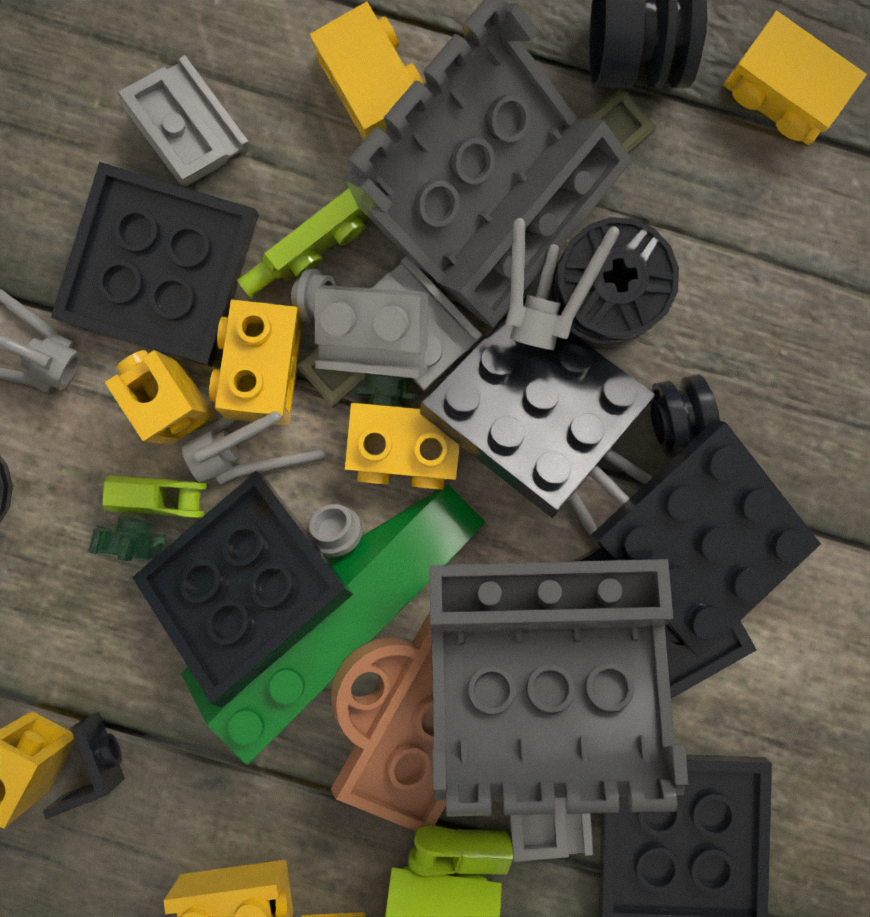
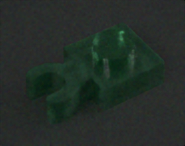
M118 516L117 523L97 525L96 528H93L88 552L116 555L119 560L132 561L133 557L148 560L155 558L162 552L166 535L150 532L151 523L148 521Z

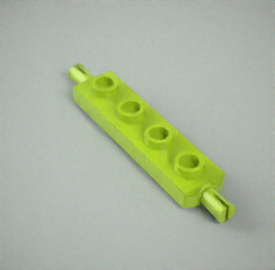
M348 188L265 252L261 258L263 261L241 278H238L237 282L247 295L253 298L256 293L276 278L277 280L283 278L286 282L293 276L300 279L301 274L306 269H316L323 261L321 255L337 242L340 246H344L357 238L365 229L364 221L369 217L357 206Z

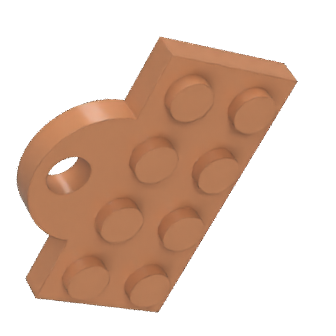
M429 612L413 642L394 637L380 638L370 641L353 651L338 669L331 689V706L334 716L344 734L355 744L331 787L335 799L416 832L422 826H435L446 806V800H434L433 666L432 630ZM367 672L378 674L377 686L370 694L365 696L352 695V684L358 676Z

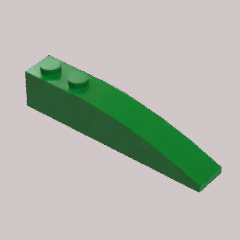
M447 484L444 486V490H437L362 535L357 546L349 553L339 557H326L353 595L223 707L211 704L190 669L187 667L181 673L206 725L248 765L335 678L344 660L357 648L372 641L430 581L429 565H446L486 522Z

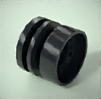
M592 0L589 30V67L593 88H632L637 79L641 62H644L649 88H663L667 79L671 88H690L696 79L705 44L708 21L707 0Z
M609 217L587 225L570 240L556 265L548 300L561 303L558 314L561 315L608 229L613 226L619 229V236L575 315L570 332L593 349H614L633 342L668 314L678 293L679 267L671 245L655 228L634 218ZM611 270H614V275L617 279L626 280L627 284L619 292H617L614 283H605L604 278Z

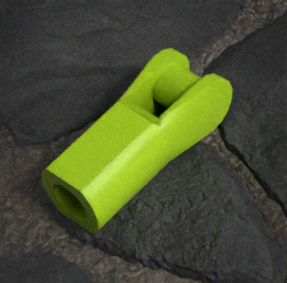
M109 475L104 481L102 505L107 512L188 518L203 517L205 511L199 510L201 489H207V483L190 480ZM167 487L179 488L178 508L166 507Z
M426 825L420 827L415 833V847L412 848L408 856L409 867L420 876L428 877L454 873L508 874L513 860V847L509 833L506 831L455 830Z

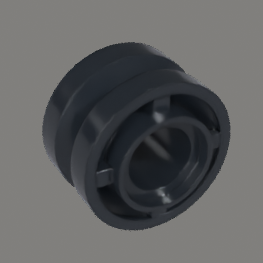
M700 374L683 377L679 390L671 381L653 384L651 392L655 394V397L650 403L652 426L665 454L672 459L715 419L720 420L718 406L707 381Z

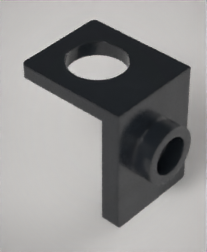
M100 712L87 716L71 727L91 783L61 795L43 810L46 819L108 795L125 779L120 767L122 753L119 743L113 734L107 733Z

